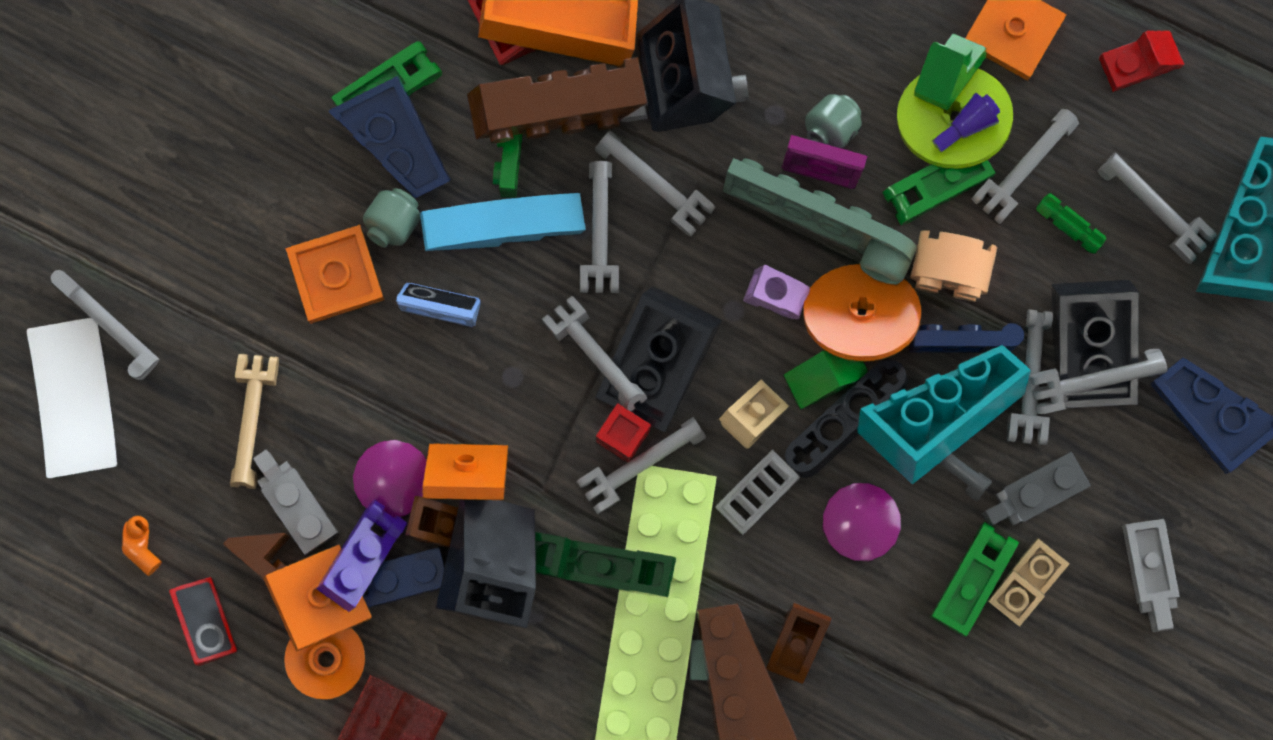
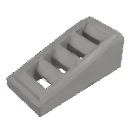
M771 450L715 508L743 536L800 477L776 452ZM768 466L785 481L781 486L765 471ZM757 477L773 492L770 497L753 482ZM745 488L762 504L758 509L741 493ZM734 499L751 515L747 520L730 505Z

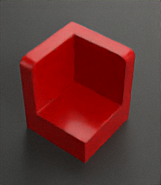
M617 403L597 433L596 443L628 463L648 436L651 424Z

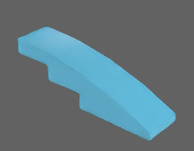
M580 193L502 199L427 210L420 213L425 251L499 247L504 242L541 240L544 236L581 234L586 230Z

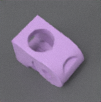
M763 265L754 270L743 301L755 307L761 306L768 310L770 309L779 315L791 319H799L810 288L782 272Z

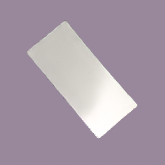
M92 318L27 329L39 403L46 477L54 478L117 466L110 398L98 324Z

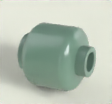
M829 94L824 97L806 115L805 126L808 140L841 149L844 148L861 130V110L858 104L846 95Z
M393 188L392 191H380L363 215V223L369 230L367 237L381 247H387L388 244L393 246L403 245L421 219L417 209L419 206L418 202L410 194L398 188Z

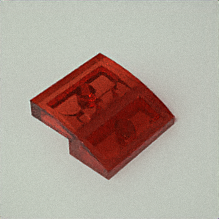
M370 675L337 740H434L448 713Z

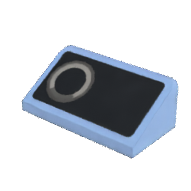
M406 283L396 300L401 311L470 327L476 324L481 304L479 298L414 283Z

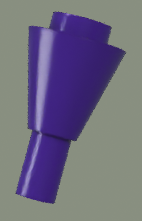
M975 93L953 120L951 126L932 140L933 144L942 153L960 138L964 139L999 124L996 116L1000 113L999 107L988 94L981 97L978 93Z

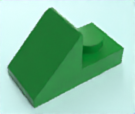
M952 34L945 45L933 42L915 87L914 96L948 111L985 60L986 47L956 34Z

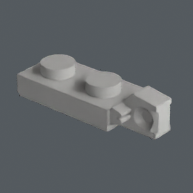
M267 449L253 458L265 475L257 481L262 488V493L304 555H309L339 534L295 468H292L287 461L279 466Z
M1164 519L1125 524L1122 528L1136 601L1139 604L1140 612H1148L1152 632L1171 630L1174 626L1170 609L1178 608L1177 598L1180 595L1166 523Z

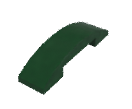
M535 532L536 574L644 595L667 598L669 596L676 557L570 540L566 537Z

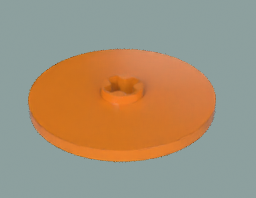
M854 264L829 271L811 286L810 292L804 301L803 317L809 335L827 352L853 361H874L898 353L913 340L920 326L921 304L916 291L907 280L903 279L902 282L896 285L884 283L866 274L861 269L860 264ZM859 309H866V315H859Z

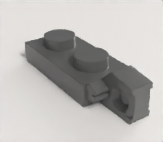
M1070 452L1001 489V492L995 495L999 504L981 514L986 523L991 526L1007 517L1012 526L1017 523L1021 524L1087 489L1091 485L1074 454Z

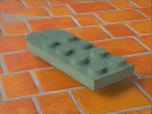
M733 158L726 174L723 192L862 253L861 269L878 281L895 285L903 281L917 251V246L911 239L886 225L872 220V215L861 208L851 206L850 209L836 204V199L825 192L815 190L814 193L800 188V183L789 176L779 174L778 177L764 172V167L753 160L744 158L742 161Z

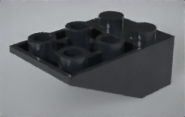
M460 499L436 609L502 625L527 628L536 590L535 509L501 500Z

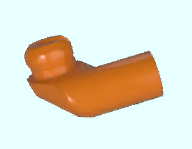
M133 516L123 527L122 552L147 576H150L159 568L162 561L148 549V521L142 516Z

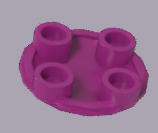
M398 440L379 442L368 448L357 461L353 474L354 491L365 508L376 499L385 506L384 511L392 517L397 515L399 517L406 516L411 513L414 497H423V481L427 461L423 453L409 443Z
M853 483L839 489L829 499L823 513L822 531L827 537L829 544L840 555L854 561L869 562L885 555L896 543L901 530L900 512L894 499L884 489L869 483Z

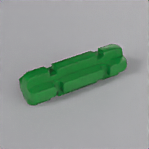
M1048 193L1037 205V212L1046 219L1051 217L1054 220L1052 223L1074 241L1079 239L1083 242L1081 246L1088 252L1096 253L1105 243L1106 236L1096 228L1094 230L1089 228V222L1067 205L1065 207L1061 206L1060 203L1062 201L1053 194Z

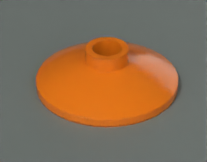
M352 628L297 652L290 639L284 657L286 673L291 683L301 693L316 699L337 698L350 691L362 676L365 667L363 643ZM324 652H331L334 656V662L329 667H323L320 663V656Z

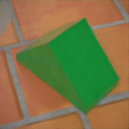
M825 350L785 373L783 377L799 409L802 410L853 386L868 370L863 361L843 359Z

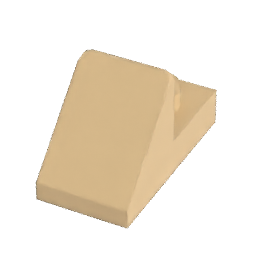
M760 380L729 407L719 420L721 425L745 448H750L784 413L789 405L767 384Z

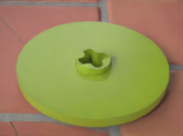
M977 69L948 111L914 96L919 76L904 90L897 109L899 133L909 150L927 163L954 169L980 164L994 156L1003 147L1010 135L1013 123V107L1010 97L1002 84L983 70ZM975 93H978L981 97L988 94L1000 109V113L996 115L999 124L964 139L960 138L941 153L935 147L932 140L951 126L953 122L950 120L952 111L960 112Z

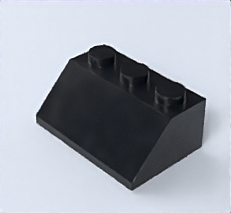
M675 0L637 33L653 131L661 132L710 123L736 104L718 5L703 0Z

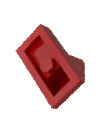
M1145 31L1137 41L1104 52L1099 57L1113 92L1184 66L1170 31Z

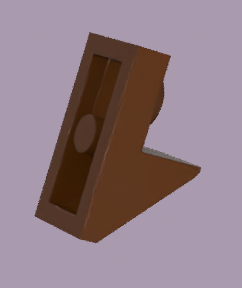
M415 496L405 535L418 542L432 543L449 548L458 507Z
M286 533L232 537L228 538L223 545L264 579L265 575L287 566L279 559L274 563H271L270 560L288 541L290 536Z
M793 603L787 611L782 630L770 655L766 669L803 684L832 618Z

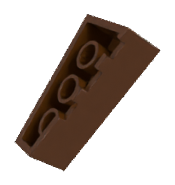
M638 57L624 60L622 65L613 70H607L606 64L602 63L590 65L588 69L573 73L572 77H568L566 70H560L539 76L536 83H533L531 76L483 83L467 94L476 140L490 138V142L493 144L513 140V135L526 133L527 139H535L549 135V130L562 129V134H574L584 131L585 126L597 125L598 130L615 128L620 126L621 119L647 104Z
M738 603L697 610L696 617L717 740H797Z

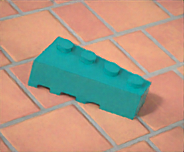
M1260 137L1254 146L1196 292L1273 302V138Z
M1001 345L959 364L958 368L942 376L938 373L927 378L925 384L907 392L905 389L890 395L889 400L876 406L872 403L861 408L857 433L913 485L1025 395L1031 370L1005 346Z

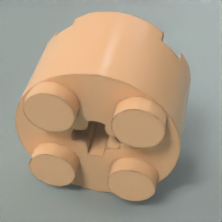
M930 231L920 232L910 277L916 281L915 289L929 293H938V290H941V288L954 290V298L976 302V298H980V295L988 293L997 252L995 245L992 244L987 250L982 249L984 241L947 232H940L938 239L929 238Z

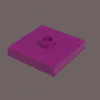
M791 135L781 168L784 171L855 189L864 170L867 156Z

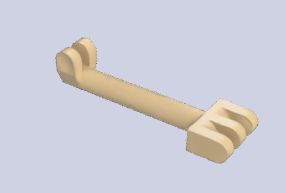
M239 354L235 379L237 382L247 383L236 463L235 468L232 469L230 486H246L250 489H256L257 473L251 469L262 388L263 385L276 386L279 357L270 356L268 370L262 371L263 356L254 355L252 370L247 369L248 355Z

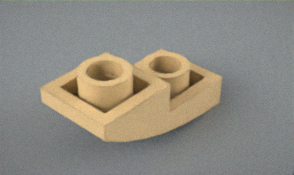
M1037 538L998 586L988 602L1020 627L1045 597L1044 594L1068 567L1069 562Z

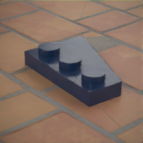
M399 76L328 110L415 198L451 180Z
M1185 358L1178 360L1167 369V373L1161 374L1150 383L1225 474L1231 473L1273 438V416L1258 408L1259 405L1247 397L1243 398L1224 386L1223 382Z

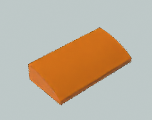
M483 0L478 38L620 66L624 60L631 59L635 50L638 0Z

